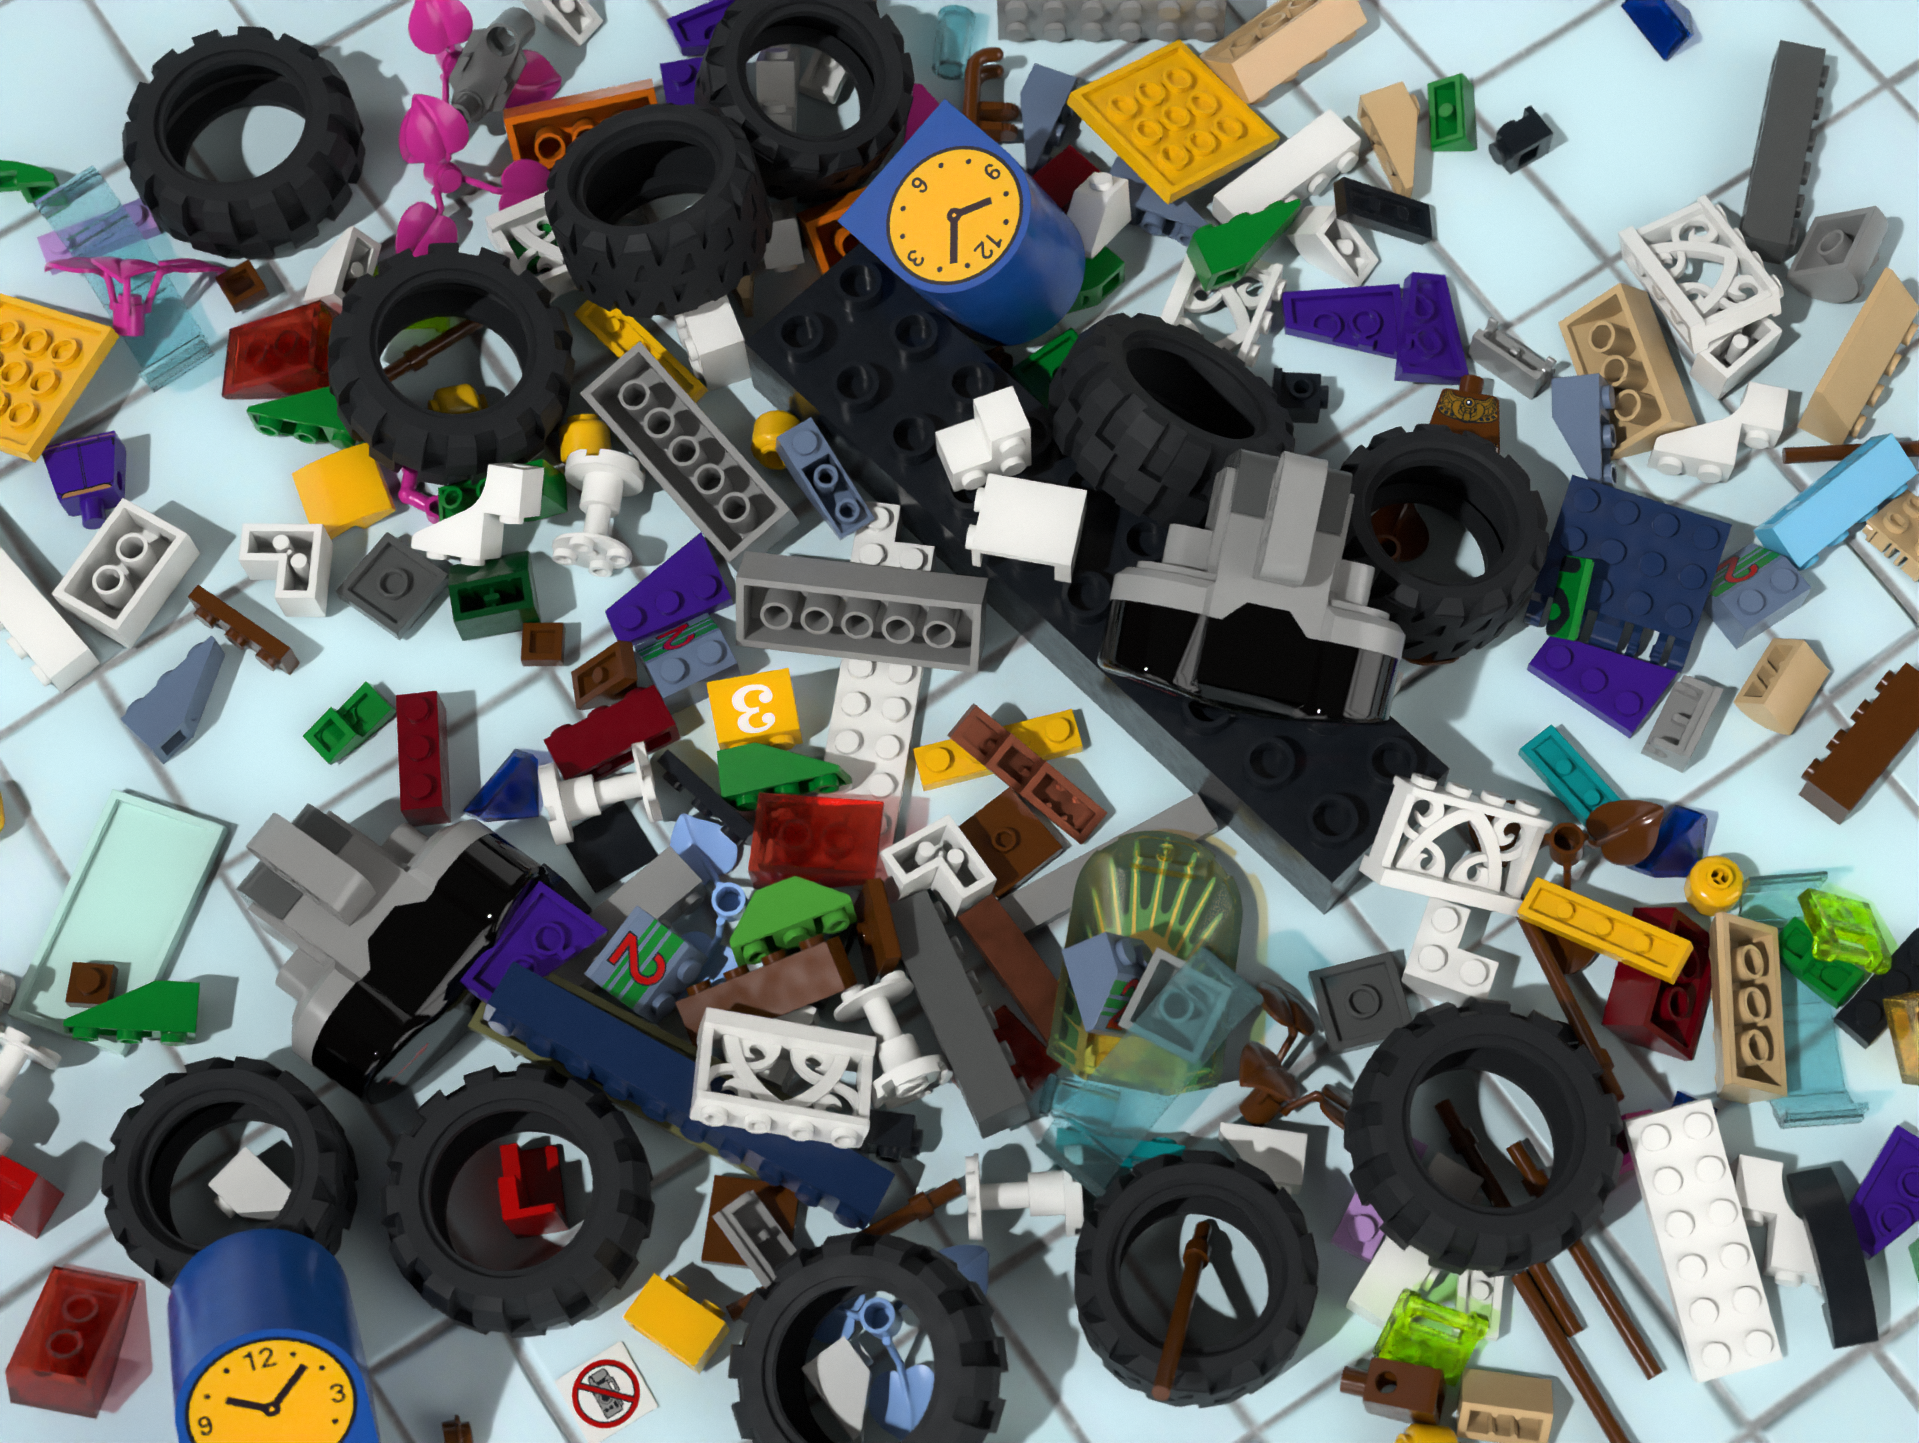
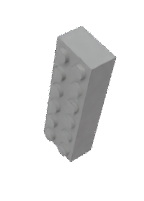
M997 0L998 40H1009L1012 42L1024 40H1047L1050 42L1061 40H1085L1089 42L1123 40L1132 42L1138 39H1159L1168 42L1176 39H1197L1199 41L1223 39L1227 0Z
M640 341L580 392L592 409L737 573L745 551L766 553L800 523L791 509Z
M745 551L736 575V646L978 673L985 640L988 578Z

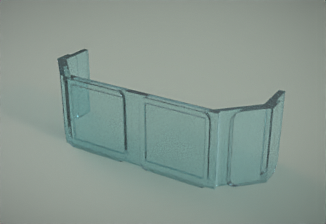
M94 165L32 202L51 225L72 257L112 256L123 258L124 260L141 259L158 264L157 257L142 233ZM157 271L131 277V293L142 295V302L146 300ZM83 273L113 321V310L109 309L110 299L104 278L95 273ZM167 274L163 276L152 302L151 313H145L144 336H122L143 369L138 374L153 392L158 391L215 355L207 337ZM112 277L118 300V294L123 293V283H119Z
M1828 872L1755 876L1745 879L1742 882V895L1739 904L1740 917L1778 927L1779 934L1795 916L1818 932L1820 888L1827 880ZM1780 963L1787 1097L1767 1100L1773 1109V1115L1780 1129L1861 1123L1864 1120V1114L1869 1110V1103H1854L1845 1087L1831 1005L1810 990Z
M1200 946L1163 987L1125 1035L1068 1101L1035 1146L1096 1198L1100 1195L1103 1196L1106 1192L1104 1188L1124 1160L1226 1037L1255 1006H1260L1264 1002V997L1207 948Z

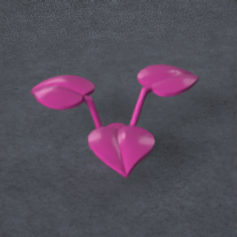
M415 0L408 21L409 36L419 50L428 54H435L436 62L443 71L440 75L442 81V100L449 103V77L463 51L460 43L467 41L473 31V19L466 6L460 0ZM522 49L527 59V64L505 108L551 100L558 91L562 78L540 53ZM410 108L401 123L399 149L405 162L410 164L422 163L409 154L405 144V126Z
M413 94L411 110L405 126V144L409 154L414 159L425 164L423 175L425 180L433 186L431 194L435 198L436 209L427 202L420 201L411 205L404 212L397 228L396 254L410 249L413 256L418 257L428 254V245L431 243L457 242L455 222L448 216L442 215L444 203L441 194L456 191L461 183H467L488 192L502 195L499 201V211L548 191L546 183L550 171L544 165L532 159H519L508 165L501 177L502 188L462 173L460 168L451 162L450 153L461 151L468 143L469 129L465 118L456 108L439 98L425 94Z
M112 256L73 257L57 259L45 264V272L55 268L72 273H95L104 278L110 299L109 309L113 310L112 328L121 336H144L145 313H151L152 302L164 275L173 272L197 273L211 271L220 275L227 271L223 267L194 258L159 260L158 264L141 259L124 260L123 258ZM157 271L146 300L142 302V295L131 293V277ZM112 277L119 283H123V293L118 294V300Z

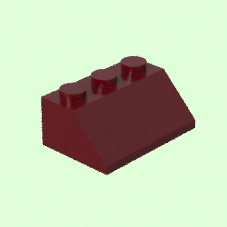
M1676 907L1633 908L1632 917L1691 941L1693 950L1674 985L1618 961L1601 1025L1627 1043L1684 1061H1692L1712 988L1709 933Z

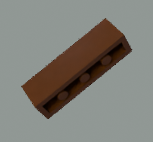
M1907 662L1896 674L1889 670L1874 688L1880 693L1872 703L1864 699L1850 717L1855 722L1851 729L1846 732L1840 728L1825 747L1831 752L1823 762L1815 758L1801 776L1806 781V784L1799 795L1838 825L1844 821L1919 730V671Z
M818 934L799 942L798 944L801 949L799 952L787 956L785 949H781L762 957L763 966L752 971L749 970L747 964L723 973L726 981L712 986L710 979L686 988L689 996L675 1003L692 1045L698 1047V1029L706 1007L774 1019L858 984L839 935L825 941L823 934Z

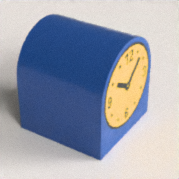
M946 99L939 104L838 220L842 226L958 330L969 338L987 345L1012 346L1022 344L1049 331L1070 310L1080 292L1084 279L1086 262L1084 245L1080 233L1071 219L1005 149Z
M253 1229L221 1238L206 1246L189 1260L171 1288L167 1306L174 1418L179 1443H381L369 1369L349 1284L341 1265L326 1248L306 1236L291 1231Z

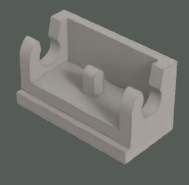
M1491 316L1488 319L1485 330L1483 331L1479 328L1472 336L1468 357L1532 400L1555 373L1557 361L1550 356L1546 361H1543L1499 331L1497 329L1499 321Z
M1686 675L1682 677L1680 682L1676 681L1641 754L1683 773L1724 689L1717 686L1713 687Z
M753 1190L745 1192L712 1216L764 1289L776 1278L774 1275L775 1266L797 1251Z

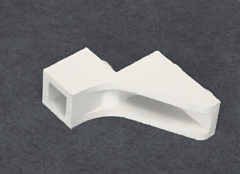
M791 44L772 46L761 51L756 60L757 104L775 123L796 133V108L801 63L800 47H791Z
M1749 381L1741 398L1740 407L1732 415L1721 420L1659 436L1654 443L1647 467L1657 469L1665 475L1683 474L1697 477L1705 483H1727L1735 465L1738 442L1745 443V445L1754 449H1774L1783 429L1789 389Z
M512 462L488 464L486 483L477 502L467 510L414 533L411 549L427 551L426 557L430 559L449 560L451 556L461 557L460 563L470 566H484L485 560L501 558L504 523L524 524V518L540 516L544 468Z
M1739 1154L1731 1163L1730 1170L1746 1226L1760 1227L1763 1226V1223H1768L1762 1275L1774 1277L1775 1283L1788 1287H1800L1802 1283L1819 1286V1291L1822 1293L1804 1223L1791 1210L1784 1195L1782 1185L1783 1162Z

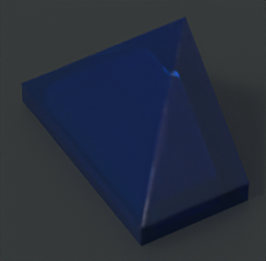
M1626 0L1621 5L1664 61H1668L1694 35L1690 10L1677 0Z
M514 749L463 811L468 816L483 822L539 817L538 759L531 753Z
M1675 805L1662 819L1658 839L1652 853L1641 863L1625 867L1654 878H1687L1696 862L1703 858L1708 818L1704 813Z

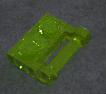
M1807 888L1797 897L1804 913V921L1814 938L1812 954L1816 959L1825 962L1839 960L1863 966L1866 971L1878 975H1883L1889 971L1892 965V957L1869 903L1812 888ZM1838 939L1861 944L1864 949L1842 944Z
M1405 1288L1399 1295L1372 1350V1354L1378 1358L1442 1369L1446 1384L1455 1387L1477 1342L1481 1341L1488 1331L1489 1318L1487 1315L1476 1311L1468 1314L1422 1298L1421 1293ZM1417 1315L1459 1329L1460 1332L1458 1336H1454L1412 1322L1410 1319Z

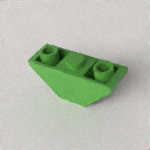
M793 876L754 892L729 943L738 967L744 964L754 965L761 963V958L781 949L800 948L798 943L821 933L823 935L839 933L850 924L858 921L849 894L798 876Z

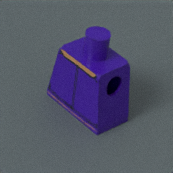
M115 430L48 445L42 452V457L56 496L67 514L73 517L81 515L83 527L86 529H100L107 520L105 510L116 507L121 499L125 498L126 448Z

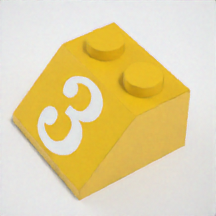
M789 668L706 682L720 750L756 742L788 751L796 744L803 743Z

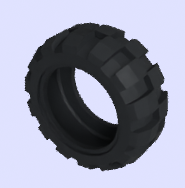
M238 26L237 35L221 36V33L215 29L191 37L194 46L180 54H177L172 48L152 65L151 71L154 77L149 84L140 81L129 103L126 114L130 121L125 122L122 142L123 159L131 172L130 179L143 204L148 207L154 221L174 239L185 243L190 241L195 250L228 258L231 250H240L243 258L251 260L275 256L274 247L291 241L296 249L319 236L317 225L326 217L335 222L353 195L349 184H357L361 177L366 149L361 139L364 128L349 87L332 62L319 56L317 49L286 33H283L279 40H275L272 31L264 27ZM270 105L290 110L305 119L302 135L289 156L278 166L258 177L239 182H215L202 179L185 170L189 151L198 135L211 122L230 111L247 106Z
M431 243L428 245V254L414 257L410 249H406L378 262V274L373 277L367 273L359 277L343 297L342 312L333 319L328 343L330 393L336 398L337 415L351 438L358 442L365 440L369 445V456L393 472L398 473L404 465L418 471L417 481L444 486L448 485V476L467 475L468 479L471 480V485H474L487 477L488 464L505 462L524 464L529 462L544 449L547 436L558 431L568 408L575 367V360L571 353L573 336L565 313L557 306L551 307L550 305L552 293L529 270H524L519 276L509 270L511 261L509 257L481 247L479 256L460 253L459 243ZM435 317H459L482 324L498 334L515 354L520 365L522 377L515 388L496 404L476 412L448 414L426 409L401 394L385 374L380 358L389 342L410 325Z
M1122 312L1107 316L1089 327V329L1079 334L1049 385L1047 422L1053 425L1052 437L1062 454L1071 457L1077 464L1076 471L1094 488L1100 487L1116 499L1114 503L1138 517L1143 514L1158 521L1160 527L1169 529L1170 524L1205 529L1216 474L1223 470L1226 459L1239 449L1281 457L1283 451L1294 453L1295 438L1293 437L1294 425L1288 410L1278 405L1276 402L1278 395L1262 377L1255 376L1244 366V361L1225 347L1221 349L1204 339L1203 334L1181 324L1174 326L1166 323L1161 317L1138 313L1131 318Z
M1474 998L1470 1005L1465 1007H1456V1005L1450 1002H1445L1418 1012L1413 1021L1404 1027H1396L1377 1047L1352 1088V1102L1344 1118V1149L1351 1153L1354 1167L1349 1177L1362 1206L1372 1205L1383 1220V1224L1379 1229L1403 1251L1410 1245L1429 1256V1266L1462 1275L1466 1270L1482 1271L1488 1278L1520 1274L1527 1267L1540 1262H1549L1572 1246L1604 1212L1603 1205L1609 1193L1617 1187L1624 1157L1621 1150L1617 1148V1135L1624 1129L1617 1097L1613 1093L1605 1094L1598 1080V1077L1604 1072L1603 1068L1584 1044L1575 1050L1558 1035L1563 1025L1534 1009L1528 1017L1510 1012L1511 1004L1508 1001ZM1471 1069L1496 1074L1522 1089L1540 1109L1552 1138L1553 1166L1550 1179L1543 1194L1539 1198L1523 1205L1507 1208H1490L1466 1202L1440 1186L1420 1161L1411 1136L1410 1112L1417 1087L1428 1079L1444 1072Z
M522 1062L517 1066V1071L499 1072L494 1065L463 1076L465 1085L446 1096L439 1089L415 1111L420 1117L418 1123L409 1135L400 1133L386 1162V1165L391 1169L389 1185L380 1190L381 1223L387 1228L391 1242L388 1250L402 1276L415 1288L421 1297L433 1309L439 1310L451 1318L457 1325L484 1335L490 1331L508 1333L512 1339L546 1335L548 1327L566 1321L573 1326L600 1310L596 1303L612 1288L622 1289L639 1264L636 1255L642 1240L650 1238L655 1204L651 1200L650 1182L653 1180L645 1149L624 1112L619 1111L609 1101L604 1091L585 1079L576 1076L568 1079L558 1074L554 1066ZM520 1132H541L555 1135L578 1147L588 1157L590 1163L592 1197L582 1226L561 1251L537 1265L508 1271L493 1270L475 1265L456 1253L447 1226L449 1194L458 1173L478 1150L498 1138Z
M853 1232L826 1237L823 1245L813 1249L802 1247L776 1265L774 1269L775 1280L766 1289L756 1287L740 1315V1319L748 1324L741 1345L731 1344L728 1378L738 1379L740 1401L732 1403L731 1409L741 1439H751L753 1443H834L821 1430L811 1413L805 1394L804 1373L801 1367L805 1365L806 1355L812 1338L825 1318L844 1302L856 1296L877 1291H885L898 1298L917 1316L927 1333L934 1357V1384L930 1401L919 1423L900 1443H983L988 1433L997 1432L1006 1403L1005 1399L999 1398L1001 1373L1008 1372L1009 1370L1004 1337L996 1336L990 1319L995 1310L977 1282L969 1281L957 1270L956 1262L930 1246L921 1245L886 1233L884 1235Z

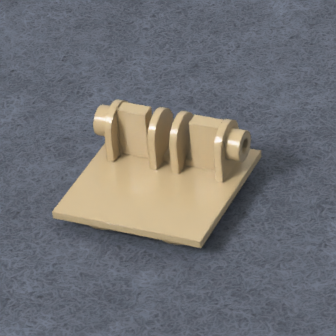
M1907 489L1868 519L1867 525L1862 532L1867 535L1865 540L1870 542L1881 553L1886 550L1890 543L1892 544L1884 554L1886 558H1889L1897 549L1901 552L1893 563L1895 566H1898L1908 558L1901 567V570L1910 576L1914 582H1917L1919 580V497Z

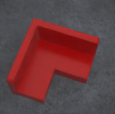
M517 1143L501 1145L500 1153L504 1177L498 1178L502 1217L504 1223L517 1239L569 1230L557 1147L551 1145L522 1151Z
M2 1155L0 1157V1220L37 1239L65 1193L41 1175Z

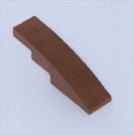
M974 703L948 733L947 736L1079 844L1082 845L1106 816L1107 812Z
M989 894L956 918L1001 986L1008 990L1028 1022L1035 1026L1045 1043L1048 1044L1058 981L995 896ZM1085 1031L1082 1045L1095 1037V1035Z

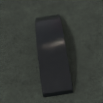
M1825 1167L1787 1174L1786 1178L1795 1212L1799 1218L1803 1219L1825 1300L1821 1307L1833 1350L1879 1341L1873 1296L1862 1249L1847 1202L1832 1168Z

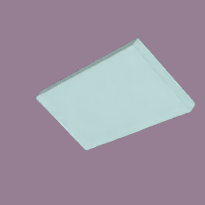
M112 789L7 1015L14 1020L72 1039V1034H65L64 1019L90 1009L69 1007L65 1003L73 962L115 965L119 970L113 998L155 980H161L229 832L224 825ZM99 1035L98 1041H78L125 1058L132 1044L117 1042V1036Z

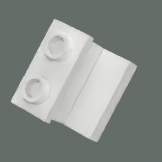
M988 473L985 488L978 487L976 492L974 512H979L977 525L970 524L967 531L965 549H969L972 552V565L981 567L983 554L1054 566L1055 580L1071 583L1087 511V490Z

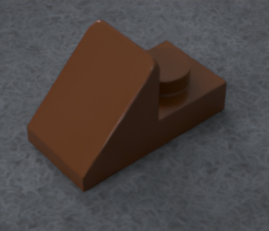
M618 640L571 672L577 710H588L604 705H613L623 700L628 692L638 688L637 664L632 642Z

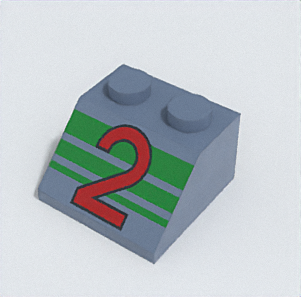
M1750 543L1719 563L1703 610L1737 650L1799 609L1806 599L1811 586L1785 556Z
M704 613L634 646L652 684L656 686L671 715L709 698L706 682L741 676L738 663L721 630L708 613Z
M636 905L584 974L634 1012L658 1026L661 1020L672 1012L676 1004L675 1002L687 986L698 978L703 965L709 957L675 930Z
M1104 932L1061 950L1085 1031L1118 1038L1131 1036L1130 1032L1119 1027L1117 1024L1153 955L1150 948L1143 940Z

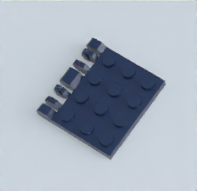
M1572 475L1548 545L1547 558L1539 572L1523 623L1539 627L1548 598L1554 597L1559 570L1564 556L1592 559L1594 567L1577 640L1579 641L1588 612L1592 610L1598 612L1588 644L1616 652L1625 622H1629L1635 625L1624 655L1633 658L1634 654L1638 652L1641 643L1640 637L1645 627L1659 632L1656 644L1653 645L1649 655V663L1659 665L1668 636L1670 635L1675 637L1665 668L1678 671L1681 674L1732 524Z

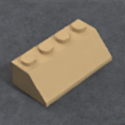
M1279 0L1200 54L1198 58L1242 101L1253 105L1265 100L1269 96V91L1278 84H1285L1295 79L1299 74L1298 70L1305 65L1316 63L1325 58L1328 54V49L1355 37L1357 34L1356 30L1366 24L1367 20L1358 0Z
M1887 267L1883 270L1817 385L1797 426L1832 445H1843L1848 435L1856 439L1867 419L1866 416L1861 414L1865 405L1874 407L1885 387L1878 383L1883 374L1891 377L1902 355L1896 353L1900 343L1908 347L1919 327L1918 324L1913 322L1919 306L1893 270Z
M1619 283L1558 322L1577 376L1599 373L1614 388L1615 407L1610 409V424H1613L1615 427L1616 446L1615 448H1610L1611 460L1652 451L1654 443L1659 436L1698 426L1647 291Z
M1726 912L1716 913L1709 928V958L1711 962V1000L1713 1002V1041L1715 1044L1717 1098L1749 1104L1787 1097L1778 927Z

